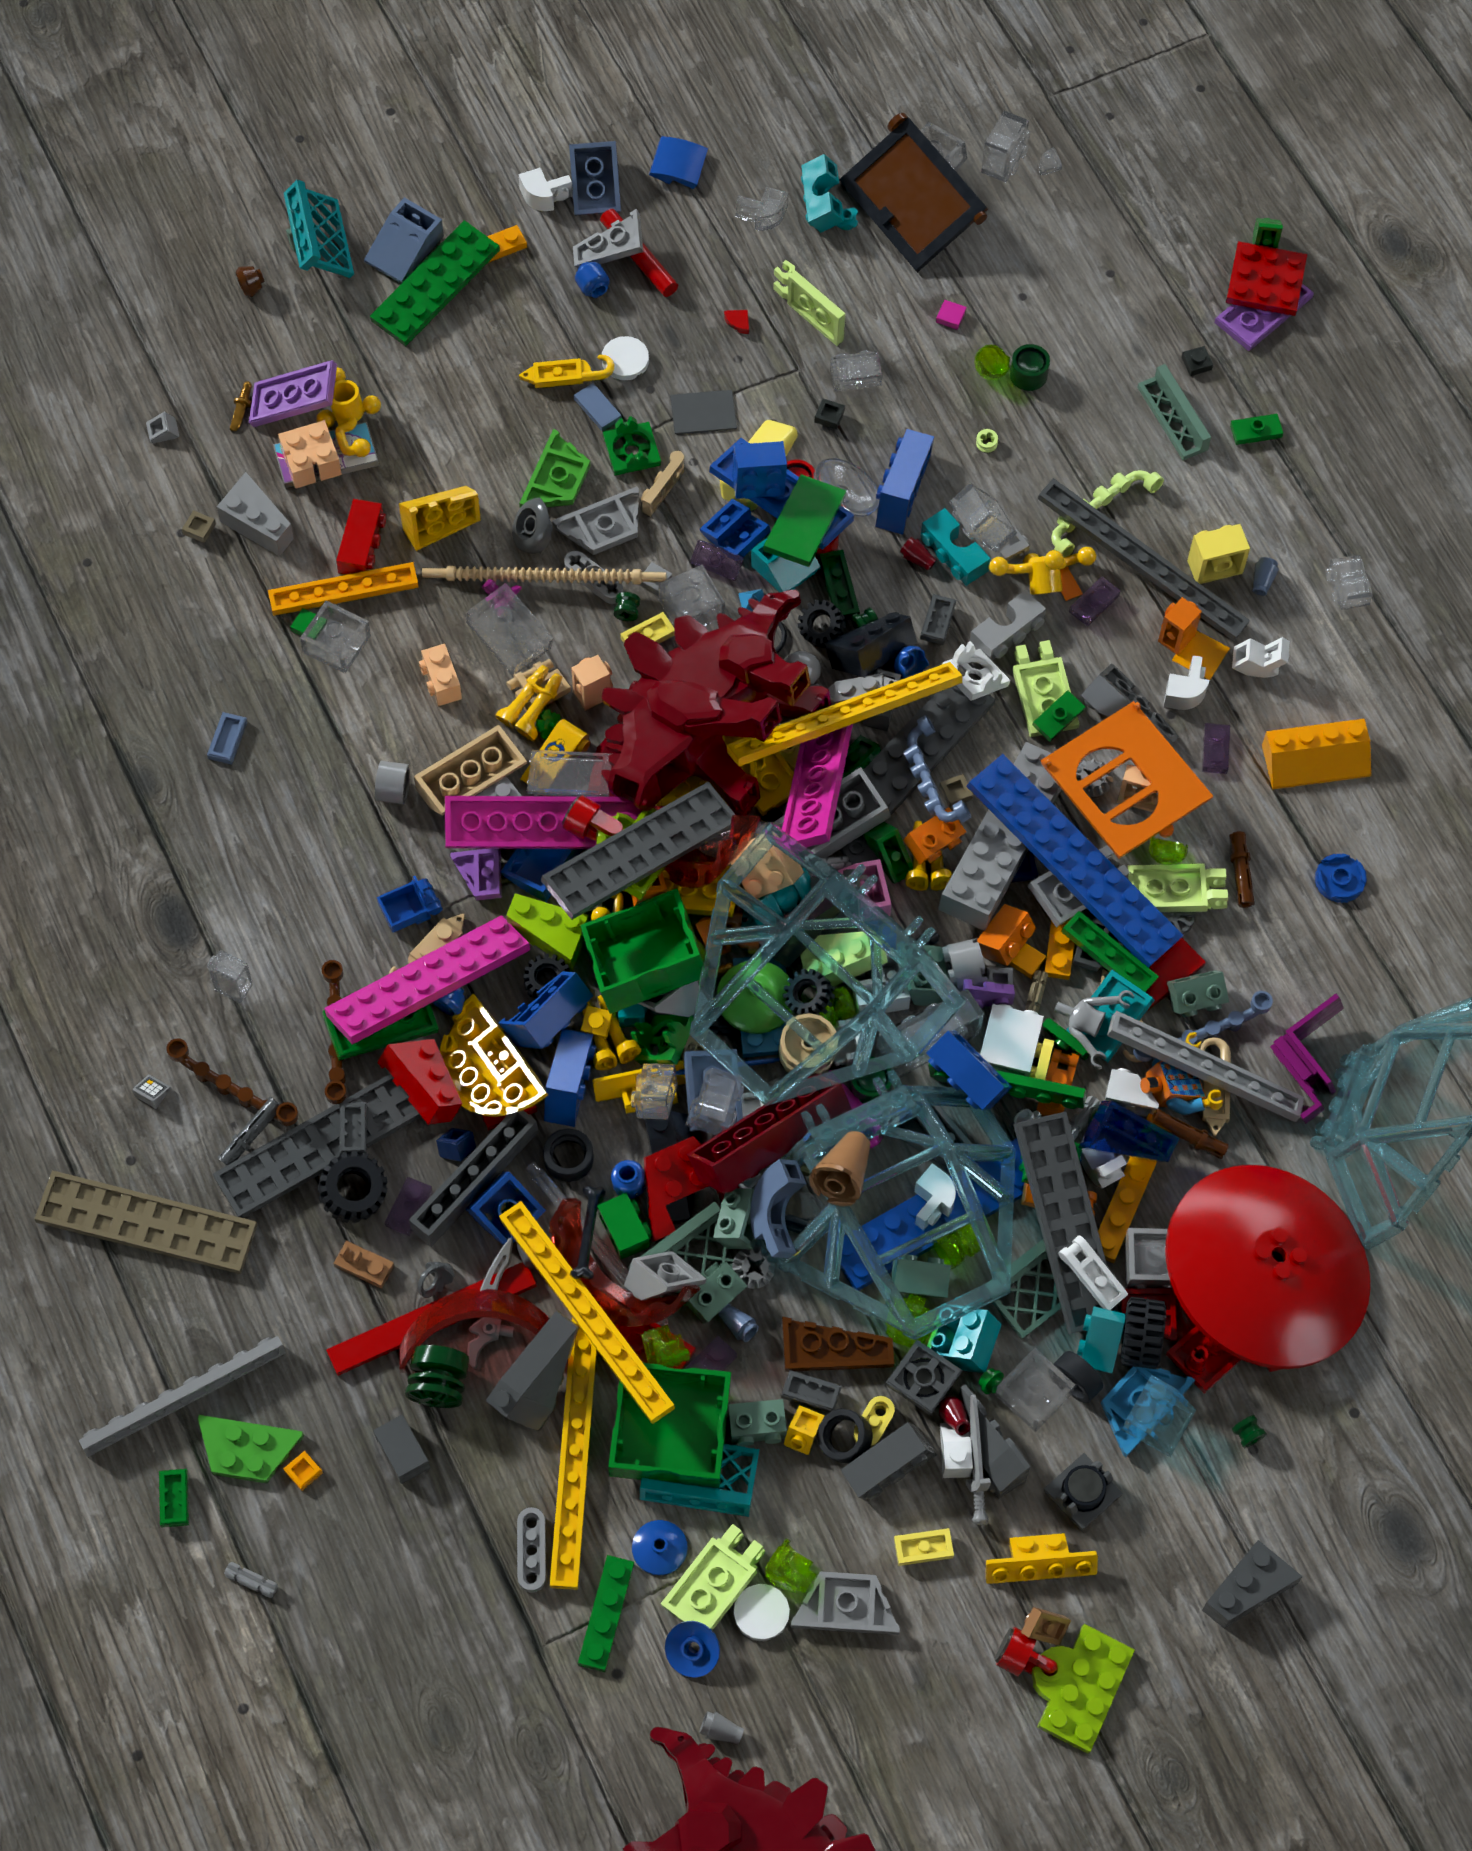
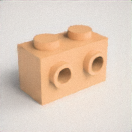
M445 643L421 650L422 660L419 661L422 675H427L429 681L426 682L430 696H435L437 705L441 706L461 700L460 683Z
M599 655L592 658L587 657L581 660L579 664L571 667L573 693L585 711L602 703L603 689L613 687L610 679L612 671L606 661L602 662Z

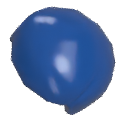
M918 646L904 647L897 654L894 662V672L901 675V680L923 672L929 666L925 652Z

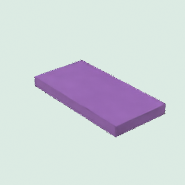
M1304 284L1301 286L1297 311L1313 298L1314 293ZM1232 304L1215 318L1214 323L1250 351L1292 315Z
M331 360L255 382L249 424L257 427L331 406L333 403L337 364Z

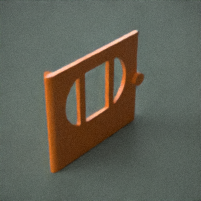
M1134 701L1040 760L1043 767L1119 859L1158 833L1164 838L1170 837L1174 831L1172 824L1213 798L1212 793L1140 709V703H1135ZM1101 749H1114L1123 752V754L1084 779L1077 781V768L1080 762L1090 753ZM1131 760L1151 784L1103 814L1083 789L1123 763ZM1155 792L1158 794L1156 809L1146 820L1132 825H1121L1111 822V820Z

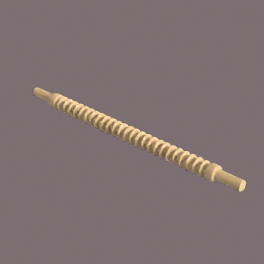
M447 566V568H422V578H446L447 581H455L456 578L459 581H462L463 578L469 581L471 578L474 582L476 579H479L480 582L483 579H486V581L493 579L495 582L497 579H500L501 582L504 579H507L508 582L511 579H514L515 582L518 579L521 582L527 579L529 583L532 580H535L536 583L539 580H542L543 583L546 580H549L550 583L553 580H556L557 583L560 580H563V583H566L567 580L573 583L576 580L577 583L584 581L585 584L588 581H591L592 584L595 581H598L599 584L602 581H605V584H608L609 581H612V584H615L616 581H619V584L626 581V584L632 582L633 584L640 585L642 582H666L667 580L666 572H642L641 569H633L632 572L629 569H626V572H623L622 569H619V572L612 569L610 572L608 569L602 571L600 568L598 571H595L594 568L591 571H588L587 568L584 571H581L580 568L577 571H574L573 568L570 571H567L566 568L563 571L556 568L554 571L552 568L546 570L545 567L542 570H539L538 567L535 570H532L531 567L528 570H525L524 567L521 570H518L517 567L514 570H511L510 567L507 570H504V567L498 570L497 567L490 569L489 566L486 569H483L482 566L479 569H476L475 566L472 569L469 566H466L465 569L462 566H459L458 569L455 566Z

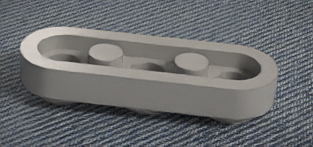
M532 1507L524 1509L517 1519V1578L519 1586L529 1593L538 1592L544 1587L546 1582L545 1517L539 1509ZM534 1520L537 1522V1525L534 1528H529L526 1525L527 1522ZM533 1547L537 1552L535 1555H528L527 1550ZM535 1575L537 1580L534 1583H529L527 1577Z

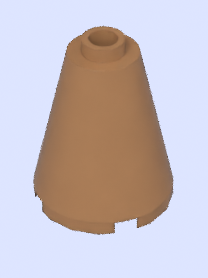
M857 1131L848 1132L811 1171L809 1176L811 1188L818 1196L821 1193L828 1198L827 1202L833 1205L851 1206L862 1194L870 1150V1141L863 1133Z

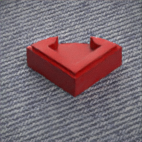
M748 310L724 311V319L728 325L739 333L749 334Z

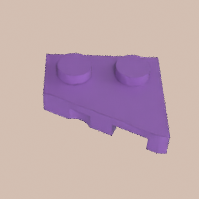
M479 849L450 853L453 862L477 901L502 898L500 849Z
M964 979L962 995L960 996L961 1008L979 1010L993 1004H1013L1015 997L1014 985L985 981L983 983L984 987L973 986L971 979Z

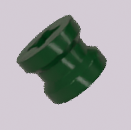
M631 592L617 594V606L614 608L615 618L626 622L635 621L638 618L637 607L640 605V597Z
M870 607L865 609L860 615L856 613L851 616L854 629L878 620L876 613Z
M1255 1415L1243 1419L1232 1428L1233 1433L1239 1435L1244 1449L1256 1444L1267 1435L1265 1430L1258 1426V1419Z

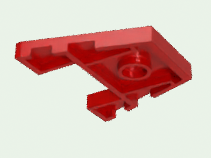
M694 1136L644 1157L646 1190L649 1200L648 1211L653 1242L670 1235L676 1230L666 1205L708 1187V1185L698 1180L687 1156L688 1153L701 1146ZM716 1190L722 1203L725 1194Z

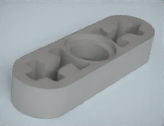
M571 551L564 558V567L567 571H570L571 568L574 571H577L578 568H582L583 571L585 568L588 571H591L592 568L595 571H598L599 568L605 571L579 551ZM580 561V566H578L577 564L571 566V562L576 563ZM584 581L580 582L609 604H615L617 594L623 592V585L619 584V581H616L615 584L609 581L606 586L604 585L605 581H602L600 584L598 581L593 584L591 581H588L586 584ZM608 589H616L617 593L615 594L614 592H611L610 594H608Z

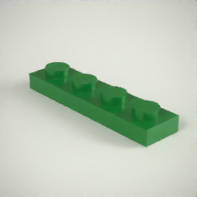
M1080 911L1072 917L1061 931L1109 972L1111 970L1115 971L1145 993L1159 977Z
M607 1555L579 1656L578 1666L606 1672L633 1572L634 1561Z

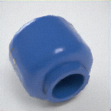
M597 262L581 264L575 274V282L585 296L597 298L605 294L608 289L610 279L603 267Z
M625 1160L616 1164L613 1168L611 1181L617 1195L627 1193L629 1199H633L644 1192L646 1189V1176L643 1167L639 1163Z

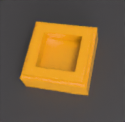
M1025 943L1017 956L1010 962V966L1032 979L1034 972L1046 960V956Z
M305 1451L283 1468L284 1472L301 1491L323 1474L319 1466Z

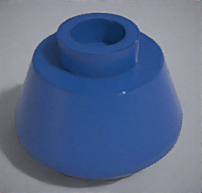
M460 987L434 1001L433 1004L450 1016L458 1015L462 1012L465 1001L464 990Z

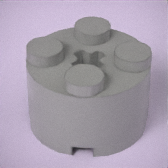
M977 938L942 947L952 996L962 995L964 979H971L973 986L984 987L983 983L985 981L988 982L987 976L984 977L985 964Z

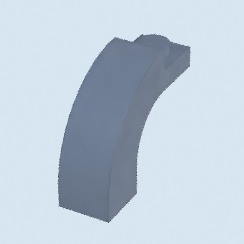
M778 1159L760 1177L752 1196L750 1209L752 1232L755 1239L765 1240L766 1248L771 1257L791 1258L796 1254L786 1228L785 1210L789 1199L795 1192L806 1185V1181L798 1162L795 1160Z

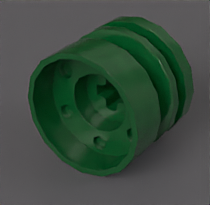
M416 1346L413 1349L410 1368L415 1373L408 1376L407 1381L409 1385L406 1387L405 1396L413 1402L429 1407H459L462 1405L463 1400L461 1393L465 1389L464 1384L459 1380L467 1377L469 1356L459 1350L445 1346Z

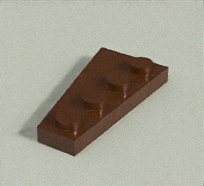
M782 1316L785 1372H789V1370L796 1372L894 1367L893 1338L859 1331L857 1333L843 1330V1328L834 1326L830 1328L808 1321L804 1323Z

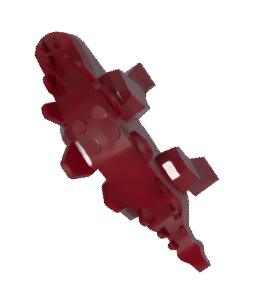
M797 590L768 593L763 596L760 602L750 598L748 603L753 609L752 612L739 607L738 613L741 617L735 621L727 615L719 613L716 616L719 629L708 632L705 626L689 615L675 618V642L678 647L668 653L658 642L639 632H633L624 641V647L634 671L639 673L641 678L639 681H633L629 689L606 687L602 692L603 703L620 713L617 717L619 724H615L605 731L606 740L608 741L606 744L607 750L617 753L611 754L608 757V761L613 768L601 771L602 777L608 784L610 793L634 802L635 807L640 810L650 811L662 798L693 775L709 782L736 816L742 819L746 817L761 798L758 779L745 773L727 753V746L722 736L756 738L764 742L773 729L781 722V715L797 719L832 706L829 689L822 686H810L811 682L807 665L799 661L793 663L786 662L777 655L774 648L775 633L779 622L785 620L790 611L801 604L800 593Z
M655 1727L651 1730L650 1741L661 1746L666 1755L677 1765L682 1782L686 1814L675 1822L673 1828L655 1841H632L622 1848V1851H876L869 1835L863 1833L845 1838L847 1827L836 1815L829 1814L823 1817L828 1786L818 1778L810 1779L792 1793L789 1787L778 1781H772L765 1786L762 1768L752 1767L746 1774L741 1770H735L730 1773L732 1766L730 1758L724 1757L720 1760L714 1757L709 1759L715 1752L713 1744L702 1743L698 1745L692 1736L687 1733L668 1728Z

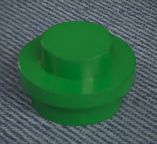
M993 1368L985 1371L979 1379L982 1392L985 1394L998 1392L1003 1386L1004 1374L1000 1370Z

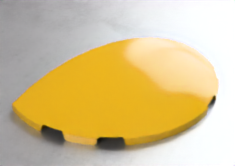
M472 994L464 1002L462 1012L452 1017L454 1025L450 1033L443 1036L440 1046V1053L462 1101L461 1106L470 1112L484 1116H504L523 1111L540 1102L548 1094L515 1044L480 1000Z

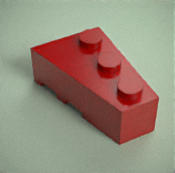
M428 1039L388 1044L377 1062L382 1069L386 1068L394 1077V1084L404 1089L409 1096L408 1101L428 1125L451 1122L461 1107L462 1101L435 1040Z

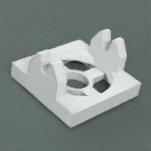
M971 641L968 642L966 647L961 644L955 651L953 659L942 663L951 662L957 670L958 667L963 669L965 675L962 676L963 683L956 686L970 701L1006 688L1010 683V679L981 649L976 650ZM976 662L984 668L981 670L972 668L968 663ZM968 674H977L981 679L973 680Z

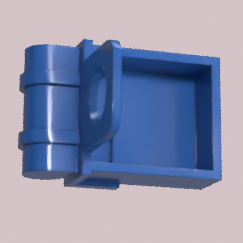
M413 876V880L410 883L377 897L378 905L392 933L414 923L418 925L431 919L430 914L436 915L443 910L440 904L441 901L434 893V888L428 879L425 878L418 881L416 876Z

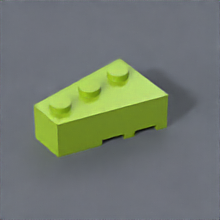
M515 893L506 915L507 923L511 924L531 945H535L546 952V954H549L550 958L554 954L557 955L558 960L560 958L565 960V965L568 964L569 971L573 972L584 943V936L580 925L589 922L588 915L581 914L571 920L562 907Z

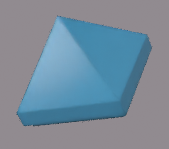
M763 589L738 593L741 607L752 612L753 609L749 606L748 600L752 598L760 602L764 596Z

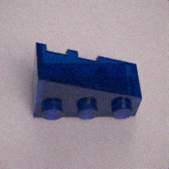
M1111 1100L1101 1101L1078 1148L1154 1162H1168L1180 1138Z

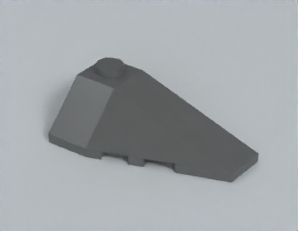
M1112 663L1081 694L1089 708L1096 709L1099 713L1108 717L1133 701L1135 703L1139 702L1141 705L1140 709L1170 745L1179 737L1160 714L1150 711V702L1145 697L1141 698L1136 695L1132 690L1135 685Z
M557 1310L503 1375L486 1401L506 1418L533 1430L540 1431L555 1409L556 1396L559 1386L562 1385L567 1359L571 1356L579 1327Z
M965 1384L960 1389L959 1397L964 1403L970 1423V1396L973 1393ZM976 1398L980 1426L983 1478H990L991 1484L987 1491L990 1494L994 1493L1000 1499L1026 1482L1030 1465L1010 1438L1003 1439L1000 1425L995 1419L988 1421L984 1406Z

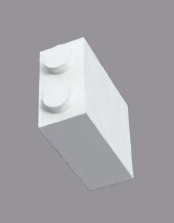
M993 1004L980 1055L995 1070L1029 1077L1044 1016L1032 1010H1016L1007 1004Z

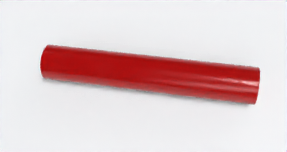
M615 209L605 211L600 218V222L607 230L612 227L611 224L617 220L623 221ZM644 243L643 252L630 256L664 297H669L678 289V283Z

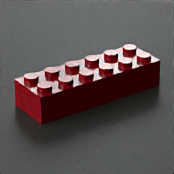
M814 1072L694 1149L687 1156L700 1182L724 1194L737 1189L740 1183L757 1176L760 1170L781 1159L789 1151L800 1148L802 1143L809 1138L820 1135L829 1125L843 1120L845 1115L852 1111V1108L841 1083Z

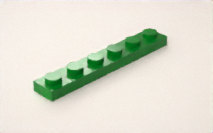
M929 1063L930 1077L940 1082H948L949 1076L943 1071L938 1072ZM996 1070L1012 1086L1007 1093H1010L1013 1097H1029L1044 1104L1053 1102L1062 1104V1106L1068 1109H1084L1086 1102L1085 1088Z

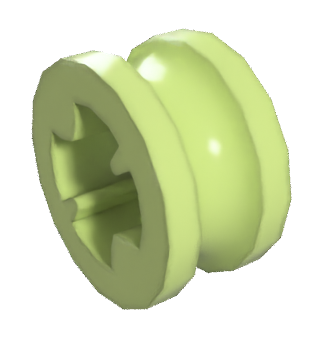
M983 429L977 434L976 445L980 451L989 453L997 448L998 435L995 431ZM991 438V442H988L987 444L983 443V440Z

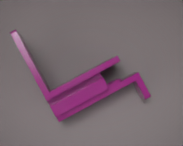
M1337 993L1286 1030V1034L1280 1036L1270 1046L1278 1060L1314 1104L1300 1115L1305 1124L1325 1110L1311 1086L1320 1079L1331 1094H1334L1336 1090L1330 1078L1300 1041L1344 1009Z

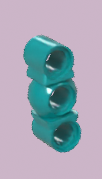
M806 868L803 869L804 873L793 885L750 901L747 904V908L758 928H764L774 923L783 914L794 909L798 903H802L811 897V876Z

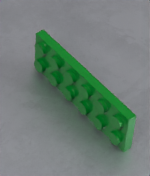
M464 220L370 315L371 321L406 347L500 251L499 245Z

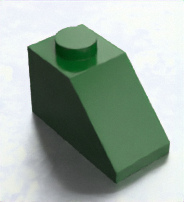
M1256 218L1253 230V244L1278 249L1283 229L1281 221L1270 218Z
M883 822L863 834L871 850L880 859L883 871L892 883L896 884L906 878V874L913 870L912 861L898 828Z

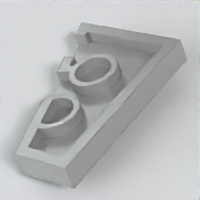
M635 209L630 212L631 216L621 222L619 220L611 224L612 227L603 233L597 232L573 246L574 266L578 270L579 266L585 262L603 264L643 252L641 220L638 210Z

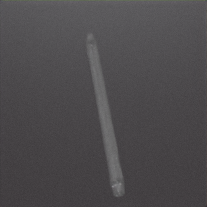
M532 1162L526 1168L532 1176L531 1179L582 1237L584 1217L558 1189L545 1170L540 1168L536 1162ZM594 1230L591 1246L594 1253L630 1296L634 1298L649 1319L662 1327L666 1325L669 1320L652 1298L648 1300L637 1299L624 1286L629 1271Z

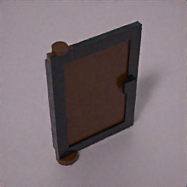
M899 113L888 123L887 129L891 133L844 174L839 181L918 273L974 222L977 225L982 224L987 219L985 212L988 208L905 113Z

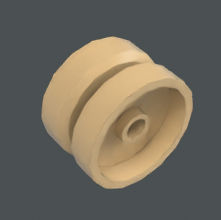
M808 1013L794 1017L788 1021L782 1030L778 1050L781 1064L787 1072L801 1079H805L814 1072L819 1075L827 1073L834 1063L837 1051V1032L830 1021L820 1015Z

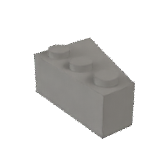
M246 472L217 506L221 523L279 557L294 539L291 523Z

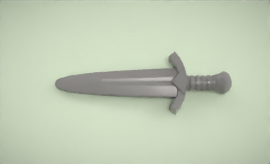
M972 1394L970 1396V1432L973 1479H966V1486L970 1492L974 1493L975 1511L972 1521L977 1525H984L989 1520L984 1507V1491L989 1489L991 1481L990 1478L983 1479L976 1395Z

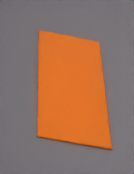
M1068 566L1060 569L1061 593L1064 599L1067 601L1082 595L1083 592Z

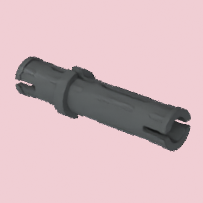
M270 1096L239 1134H234L232 1137L233 1141L218 1158L225 1165H229L236 1161L245 1150L249 1151L251 1143L276 1116V1110L280 1104Z

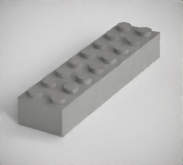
M1025 742L1014 765L1054 805L1062 789L1040 761L1051 753ZM989 809L941 895L938 909L984 931L1029 850Z

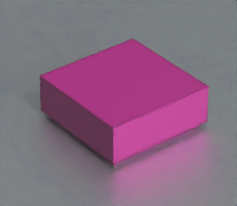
M944 300L936 317V323L958 330L967 307Z

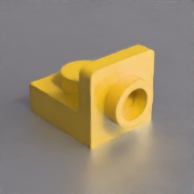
M799 1405L788 1427L784 1445L809 1455L818 1432L819 1424L825 1415Z

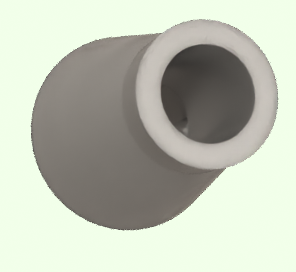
M707 1711L699 1733L705 1735V1739L731 1742L738 1745L744 1728L737 1726L716 1711L714 1713Z

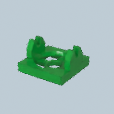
M629 416L627 422L620 418L615 424V429L603 432V439L614 476L661 466L660 455L649 422L637 424V420ZM632 435H641L648 442L639 444L633 441ZM620 437H624L626 443L623 447L614 450L616 441ZM628 446H636L639 451L633 455V453L627 454L625 449ZM624 456L626 458V462L622 461L618 457Z
M654 1015L650 1024L648 1022H635L639 1032L631 1031V1036L641 1048V1053L636 1056L635 1061L640 1065H677L696 1019L692 1015L690 1017ZM667 1025L668 1030L663 1031L661 1037H657L660 1029ZM653 1045H658L659 1047L657 1055L651 1053Z

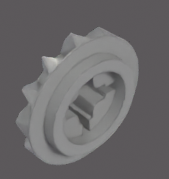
M1094 758L1086 762L1083 760L1077 768V781L1084 779L1088 774L1090 775L1104 766V761L1100 763L1095 761ZM1109 772L1083 790L1089 797L1104 795L1112 786V773Z
M754 1246V1249H741L736 1254L732 1269L747 1285L746 1288L758 1289L767 1285L774 1276L775 1262L770 1253L762 1248V1246ZM749 1260L752 1262L762 1260L761 1265L758 1267L760 1270L759 1274L755 1271L746 1274L750 1268Z

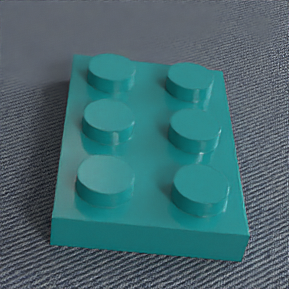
M1113 970L1109 972L1091 998L1119 996L1122 991L1128 990L1133 993L1134 998L1125 996L1122 998V1001L1128 1003L1130 1008L1125 1009L1120 1004L1092 1006L1098 1011L1106 1012V1015L1095 1038L1083 1033L1097 1051L1105 1054L1106 1059L1103 1060L1107 1063L1123 1044L1107 1036L1112 1015L1117 1010L1140 1021L1155 1001L1153 997Z

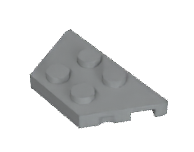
M636 486L552 520L553 527L592 555L638 537L639 488Z
M820 1571L812 1588L804 1598L801 1607L791 1621V1628L890 1635H899L900 1633L899 1625L890 1610L891 1607L881 1590L882 1587L877 1576L868 1574Z

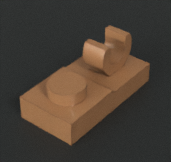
M349 1241L345 1242L333 1263L334 1267L381 1289L394 1268V1262Z
M1033 1607L1025 1619V1625L1021 1633L1032 1639L1060 1645L1071 1620L1063 1615Z

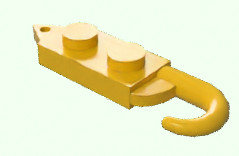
M598 355L597 357L600 360L606 361L608 365L606 369L600 371H591L588 362L581 360V358L533 363L531 368L519 374V379L535 385V388L583 384L585 381L608 378L612 375L615 364L606 355Z

